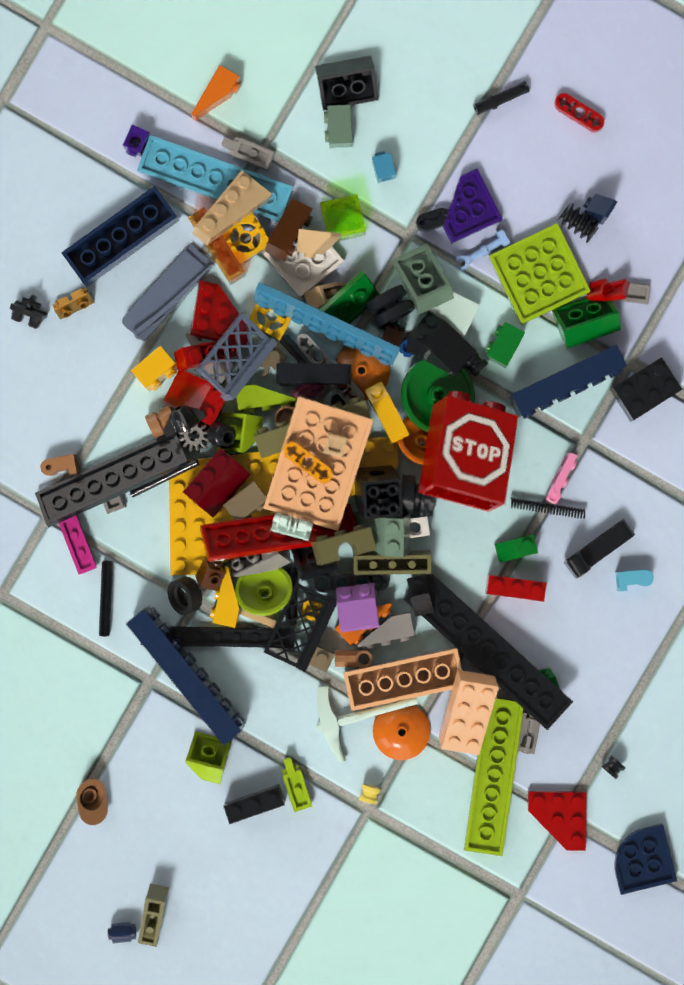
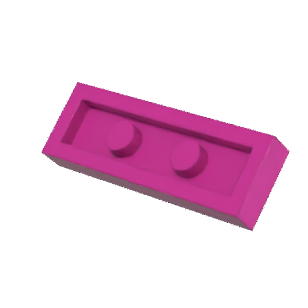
M76 515L60 522L61 531L78 574L80 575L98 568L78 516Z

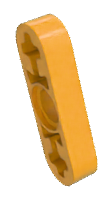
M289 441L284 445V456L320 483H327L331 480V468L295 441ZM296 446L295 450L299 454H301V451L304 452L298 462L295 460L298 458L295 454L288 455V447ZM305 457L313 459V465L309 468L302 465V460ZM317 463L320 464L318 468L321 471H324L325 469L328 470L327 478H319L320 473L316 470L314 473L311 472L315 469Z

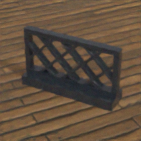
M295 582L292 596L288 604L283 608L264 653L306 672L337 605L336 600ZM297 588L306 592L307 599L299 602L296 601L294 594ZM308 592L315 596L309 597ZM316 597L324 599L325 602L322 608L314 610L311 599ZM293 598L295 603L290 605ZM309 600L312 611L301 615L298 604ZM296 605L300 616L288 619L287 609ZM313 613L316 622L314 625L306 628L303 617ZM284 616H285L286 619H287V621L282 622V620H283V618H284ZM301 618L304 629L293 632L290 622ZM288 623L291 634L281 637L278 629L280 625ZM312 628L309 635L307 630ZM305 631L308 639L306 643L298 645L295 634ZM277 633L279 638L274 640V637ZM293 636L296 646L285 650L282 639ZM280 640L283 651L279 653L269 651L271 644ZM304 646V648H303V650H302V652H301L300 649H299V647ZM297 648L300 655L297 663L289 660L286 652Z

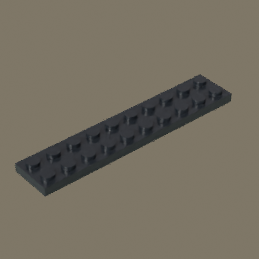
M432 573L426 574L434 613L421 616L486 675L495 676L498 686L548 730L573 701ZM409 592L404 600L412 607Z

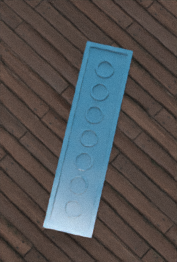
M261 282L256 287L254 301L258 306L262 308L268 307L279 316L285 315L296 324L308 326L313 332L326 334V337L330 340L343 342V345L347 348L358 349L367 357L374 356L384 365H393L400 350L399 347Z

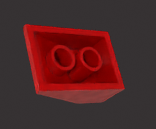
M182 370L177 372L163 403L173 408L186 405L201 409L207 417L201 420V422L211 426L219 419L227 401L220 397L221 393L210 382Z

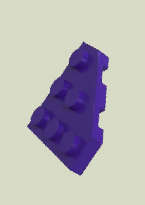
M478 168L460 176L443 225V229L451 244L503 220Z

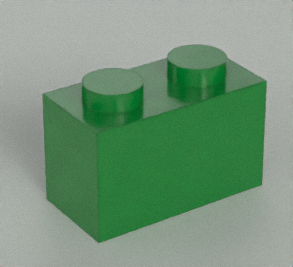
M507 322L503 326L499 325L494 333L497 336L494 343L490 341L485 350L488 353L486 358L506 368L525 332Z

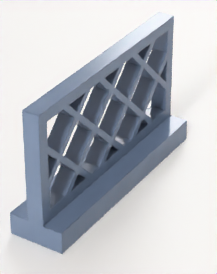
M242 312L196 370L221 393L220 397L224 401L234 400L276 346L277 342L273 338L269 339ZM241 320L246 323L247 331L239 332V322ZM240 334H247L248 345L240 344ZM252 334H257L262 339L258 345H253ZM229 335H235L236 345L228 346ZM229 348H236L237 359H229ZM241 348L249 349V357L247 359H242ZM218 349H224L225 360H217ZM218 362H225L226 373L218 374ZM230 362H238V371L236 373H231ZM207 363H213L214 374H209L204 369ZM219 376H227V385L224 388L219 384Z

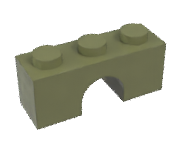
M364 524L352 527L353 531L346 532V529L334 532L335 536L328 537L327 534L316 537L317 541L311 542L317 565L340 560L338 550L344 542L351 546L353 555L377 550L371 527H364Z

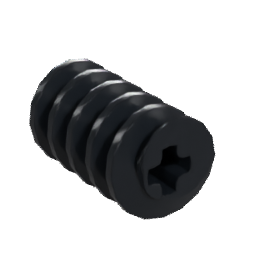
M572 202L566 207L558 220L563 218L562 225L569 223L568 230L575 227L574 234L581 232V239L587 236L586 243H588L599 229V221L591 223L593 217L590 216L586 219V211L579 214L580 207L573 210L574 203Z

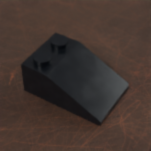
M430 312L407 336L408 352L453 376H456L476 353V349L445 320Z

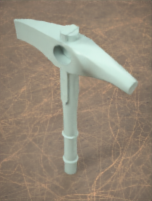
M321 686L317 689L320 722H317V729L319 732L323 731L329 747L338 762L341 763L346 761V758L342 752L339 740L340 726L405 707L408 708L418 704L417 697L337 717L330 704L329 686Z

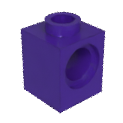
M131 125L123 143L126 153L133 157L137 155L142 157L150 133L135 125ZM134 139L141 140L138 146H132L131 143Z

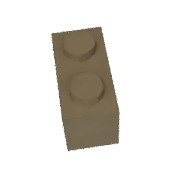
M253 481L223 506L234 520L252 518L251 514L254 511L260 512L264 509L266 496Z

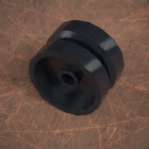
M403 285L387 290L366 304L370 314L381 312L374 319L379 329L398 322L415 310L410 299L401 301L407 295Z

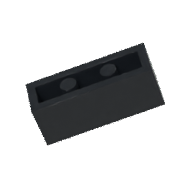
M278 784L226 802L223 807L229 824L284 806L285 800Z

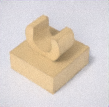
M328 433L323 453L343 458L347 437Z

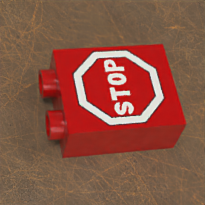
M452 391L432 406L418 493L490 512L506 502L518 416L505 412L506 407L501 403L484 402L483 405L470 402L471 396L469 394Z

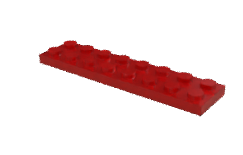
M350 503L346 504L338 531L346 529V532L353 531L352 527L357 526ZM275 514L200 525L208 562L312 546L311 542L317 541L316 537L326 534L328 537L335 536L334 532L336 530L313 524L309 541L271 531Z

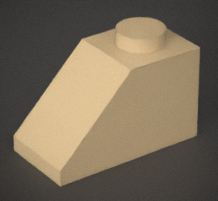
M299 229L297 252L304 253V257L315 258L316 254H324L341 238V233Z
M345 281L319 285L305 292L304 296L307 304L319 310L346 285Z

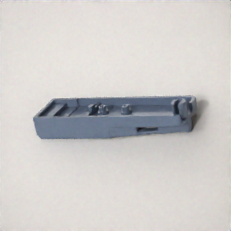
M190 245L123 317V325L134 334L135 338L142 341L147 340L197 286L199 281L214 267V263L209 261L193 245ZM162 315H164V316H163L162 318H160L157 322H155L154 324H152V323H153L154 321H156L159 317H161Z

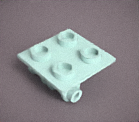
M276 512L271 531L309 541L313 523Z

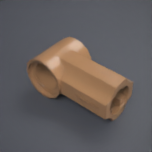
M335 650V667L366 668L371 665L373 660L368 650ZM362 653L369 656V661L366 664L358 661V657Z

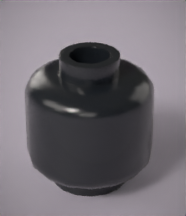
M224 422L213 423L207 431L208 441L216 447L225 449L230 447L235 441L236 433L234 428Z

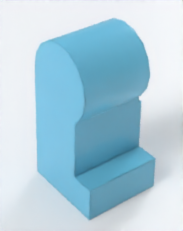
M649 570L615 572L617 591H627V585L649 586L654 580V576Z

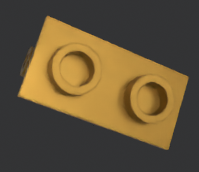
M80 288L71 293L72 300L65 296L55 301V304L52 306L60 320L70 317L73 313L85 309L94 303L87 288Z

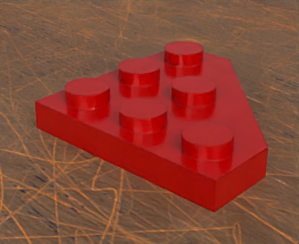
M203 280L199 281L190 330L191 336L217 341L239 315V312L219 284ZM241 320L239 322V332L247 331V326ZM240 334V344L247 345V334ZM229 335L228 338H233V337H234V341H235V345H236L235 335Z
M528 791V811L566 850L586 851V792Z

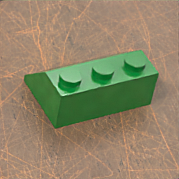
M583 298L552 310L560 336L567 349L621 330L619 313L612 301H593Z

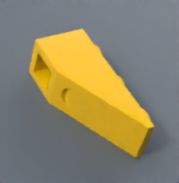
M225 566L226 574L222 580L221 587L215 593L214 599L217 600L216 607H212L210 618H213L212 623L236 628L240 605L235 596V587L230 568Z

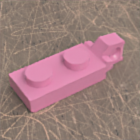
M570 452L565 454L545 500L557 504L561 498L560 490L566 486L569 480L567 476L570 470L573 471L577 464V455Z

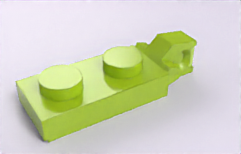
M291 756L284 758L283 761L286 769L282 770V776L294 812L312 807L309 792L299 765L294 766Z

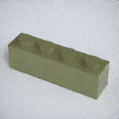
M411 550L405 557L382 556L371 553L354 555V575L431 574V551Z

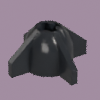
M180 405L172 410L163 431L166 437L185 431L189 433L191 428L207 417L201 409Z

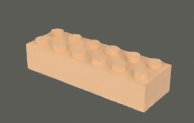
M455 647L371 665L366 668L343 671L351 711L451 690L457 670H462L458 650Z

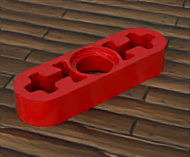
M561 93L556 97L554 106L560 113L591 132H599L603 128L604 118L596 111L569 94ZM566 99L567 105L561 107L559 100ZM572 103L575 104V105L572 107L571 112H568V110H569V108L571 107ZM581 108L584 110L585 115L578 118L575 116L574 110ZM588 113L591 114L590 117H589V119H591V120H593V121H594L595 119H598V120H599L598 124H599L600 126L596 125L595 127H593V126H592L593 122L590 121L589 119L587 120V122H584V120H585L586 117L588 116Z

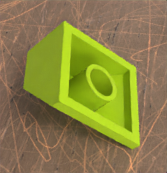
M221 413L220 422L232 426L236 433L234 443L228 448L221 449L227 452L245 453L256 442L254 434L257 433V429L263 428L264 417L249 414Z
M195 731L185 763L201 780L220 784L232 741L223 745L217 737Z

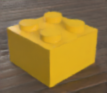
M159 346L135 366L131 372L150 392L151 390H158L163 385L161 382L164 379L172 378L177 373V365L164 349Z

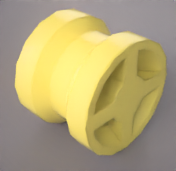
M362 784L363 792L359 796V800L370 804H377V795L381 789Z

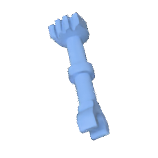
M501 229L495 232L497 239L489 244L479 246L480 249L467 256H458L455 259L456 262L460 260L465 261V265L460 268L461 271L466 270L469 263L483 255L487 256L490 251L500 245L504 247L510 245L504 230Z

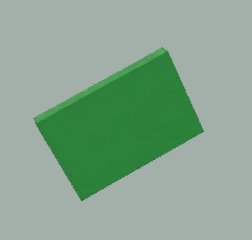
M361 270L319 310L350 324L367 309L366 304L380 294L367 275Z

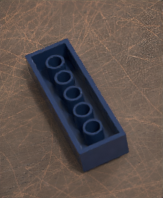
M153 186L65 249L61 254L82 283L88 287L173 226L179 219L156 186Z
M615 345L512 393L508 398L518 418L523 416L525 419L536 413L535 410L538 408L542 411L554 405L553 401L555 400L560 403L571 397L570 393L575 392L577 395L585 391L591 383L594 387L605 381L606 376H609L611 379L624 372L623 368L627 364L618 345Z

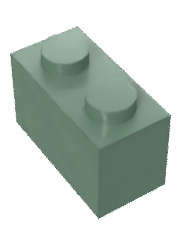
M350 105L327 106L328 112H324V124L328 123L329 131H325V142H329V148L352 147Z

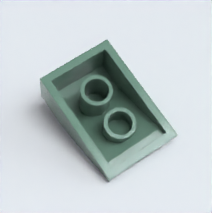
M427 244L392 260L419 315L454 299L452 285Z
M353 512L357 526L364 524V527H371L377 550L366 553L392 557H405L410 553V514L364 520L360 512Z

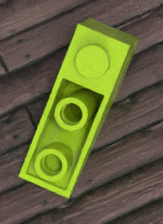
M257 385L244 386L236 396L239 412L243 411V414L255 413L254 409L262 408V411L274 410L273 406L279 405L281 407H293L292 403H296V399Z

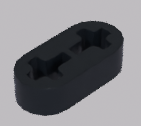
M440 208L419 215L416 220L417 229L422 232H428L443 227L444 222L442 219L435 221V218L440 217V213L447 215L448 209ZM422 218H425L426 221L432 219V222H429L427 227L419 224Z

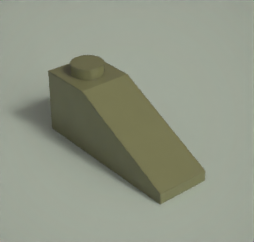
M150 883L145 899L138 943L157 947L169 887Z

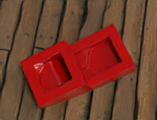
M606 278L590 282L589 289L591 292L587 293L586 298L593 301L626 299L630 283L627 279L609 283Z

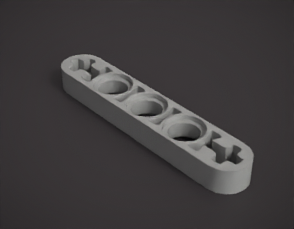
M303 333L297 337V346L311 363L338 364L312 333ZM305 338H308L307 345L304 344ZM316 351L321 352V361H318L315 358ZM352 379L351 385H347L345 390L340 388L339 385H331L346 404L350 403L349 400L354 398L355 395L360 397V399H365L363 392Z

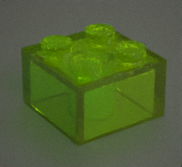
M357 194L320 202L325 231L341 233V238L338 241L366 235Z

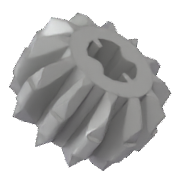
M199 421L196 426L190 429L191 432L179 433L184 435V437L179 438V441H186L182 447L185 449L189 446V452H193L194 446L196 451L200 452L199 445L206 449L207 446L203 442H209L208 438L205 437L207 431H204L207 425L203 424L200 427ZM197 431L199 439L196 438L194 441H191L190 434H194Z

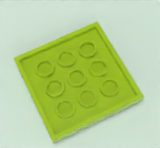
M558 223L488 256L521 325L591 292Z

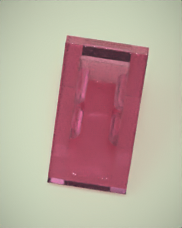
M298 384L290 391V395L296 401L298 396L311 400L324 389V386Z

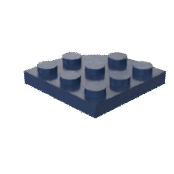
M662 823L638 829L629 834L620 844L615 855L614 870L621 895L677 881Z

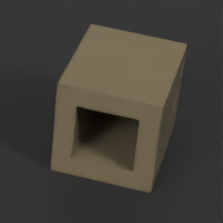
M317 646L309 665L327 672L335 653Z

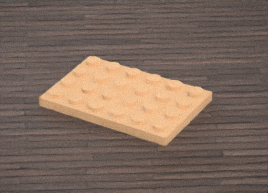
M298 396L263 508L338 531L373 419ZM328 433L347 437L343 458L323 453ZM289 441H295L331 468V480L327 483H320L284 456V445ZM296 446L287 448L289 451L288 455L293 453L298 457L295 459L297 462L300 456L304 454L303 451H301V454L297 453L295 450ZM305 457L302 460V465L307 468L311 467L313 459ZM317 463L315 469L311 472L314 473L316 470L320 473L319 478H327L328 470L325 469L324 471H321L318 468L320 464Z

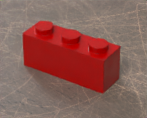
M487 575L485 594L544 602L547 583Z

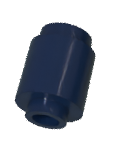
M130 922L111 924V928H108V939L112 940L113 944L132 942V940L136 939V925Z

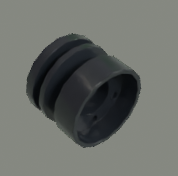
M402 474L403 514L412 515L414 507H418L419 515L423 516V510L426 507L427 516L432 517L437 498L418 493L420 484H416L415 475Z

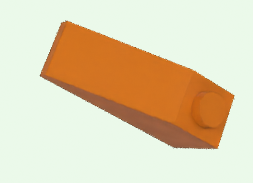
M219 65L191 113L192 119L198 120L230 99L233 93L237 94L241 87L240 77Z

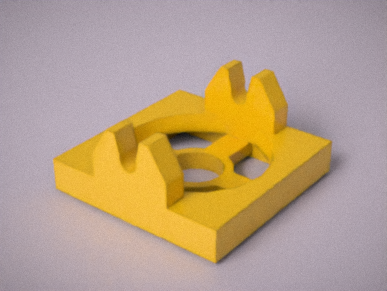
M253 213L221 235L239 264L244 263L264 250L269 240ZM250 224L256 228L249 232L244 231L241 225ZM236 228L239 233L238 240L232 243L231 235ZM244 233L251 235V241L247 244L242 243L240 240L241 235ZM260 234V242L255 248L252 243L253 237ZM240 245L247 246L250 252H241L236 248Z
M256 304L249 319L263 333L280 341L291 322V318L286 316L285 319L278 315L276 320L269 321L266 315L272 309L266 310ZM258 312L265 316L266 322L264 326L258 320ZM279 322L283 324L277 329H269L272 323Z

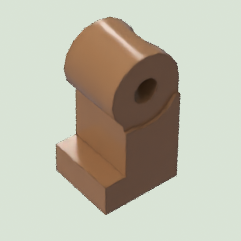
M75 454L46 459L40 465L41 472L47 476H55L59 472L68 470L70 475L80 473L77 455Z

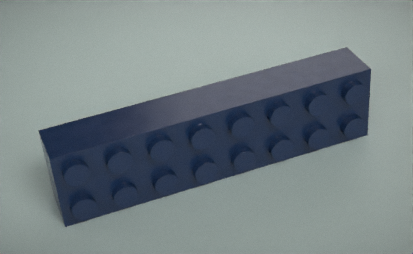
M147 606L129 620L126 625L219 741L225 745L243 730L245 719L239 712L235 713L231 708L233 704L227 697H222L219 693L221 690L215 682H210L207 678L209 675L203 667L199 668L195 663L197 661L191 652L187 653L183 648L185 645L181 639L175 638L172 635V628L166 622L163 623L160 620L159 612L154 607Z

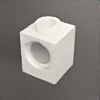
M427 516L410 519V524L416 522L420 525L418 533L414 534L410 531V538L430 535Z

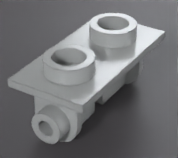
M523 713L518 751L526 754H535L540 723L528 713Z

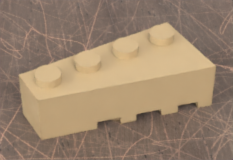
M242 170L197 223L192 234L206 245H209L231 227L237 225L245 217L269 202L272 193Z

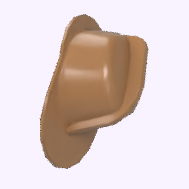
M97 779L84 781L76 791L78 812L84 823L97 825L106 818L108 813L105 786Z

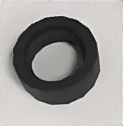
M184 576L169 584L167 591L168 599L177 613L187 615L199 610L203 600L202 592L194 579ZM182 588L187 595L188 603L183 597Z

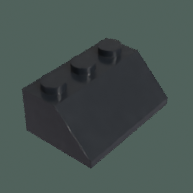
M371 56L315 66L323 110H328L327 106L355 105L379 100L375 68Z

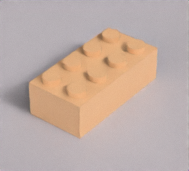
M457 670L439 734L442 749L479 755L499 688L495 676Z

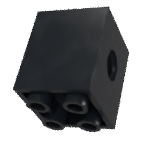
M392 465L358 468L355 476V504L364 520L403 516L402 479Z

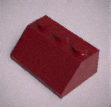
M220 448L183 493L214 518L251 474Z

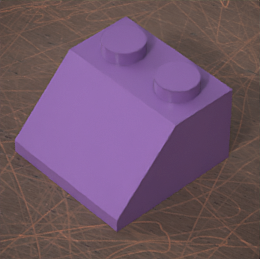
M374 583L336 588V603L341 632L380 627L378 595Z

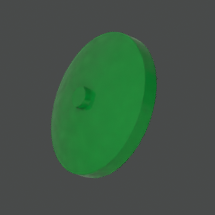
M421 360L408 370L403 379L401 403L410 421L418 428L428 432L432 406L452 391L469 394L471 396L470 402L475 403V389L471 377L464 368L456 376H453L425 360Z

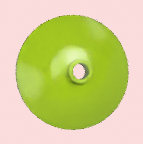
M283 568L240 576L235 585V596L238 604L246 612L257 616H267L280 611L288 604L293 592L291 578Z

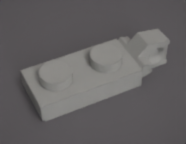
M224 137L222 141V147L229 149L228 154L268 171L275 152L242 138L235 137L233 141Z

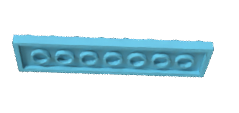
M152 135L149 136L137 168L139 173L217 200L243 170L272 193L269 202L259 207L253 214L277 223L285 212L293 191V186Z

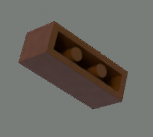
M292 198L267 241L265 252L283 261H286L288 256L292 257L297 247L295 243L298 241L299 229H304L305 226L309 227L313 220L311 216L313 208Z

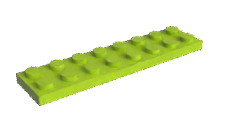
M495 698L479 755H477L464 851L503 856L523 716V708L513 700Z

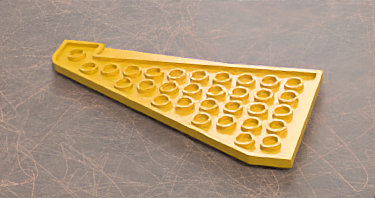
M389 437L367 439L358 468L392 465L396 470L398 467V442L396 441L392 444ZM259 452L229 455L251 474L230 499L253 481L267 497L281 452L261 458ZM212 457L197 459L199 466L169 480L171 576L196 575L204 558H207L200 525L234 520L224 506L214 518L211 517L183 493ZM355 479L349 497L355 495ZM263 509L260 512L256 510L251 516L273 515L276 512ZM233 558L225 559V560H223V561H221V562H222V564H224L225 562H227V561H229V560H231V559H233Z

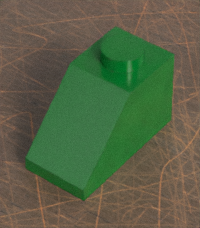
M534 534L494 544L499 563L538 553Z

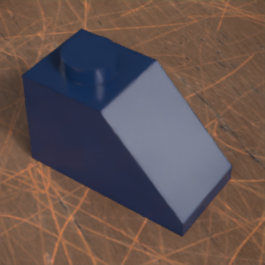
M595 194L593 198L588 197L583 207L586 208V216H592L593 220H598L603 225L618 201Z

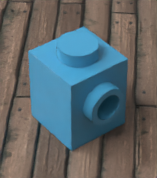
M385 151L376 153L375 157H372V165L377 183L396 179V171L391 153H386Z

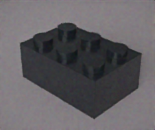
M661 357L610 391L629 421L632 422L683 389Z

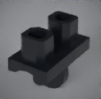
M33 294L29 299L23 297L22 302L16 300L14 304L11 303L9 308L12 310V320L22 322L24 315L29 316L28 326L35 329L39 328L42 321L47 318L48 312L40 309L41 303L36 302L37 296Z

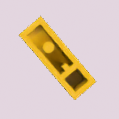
M382 381L365 389L364 391L369 403L391 443L393 444L408 436L409 433Z

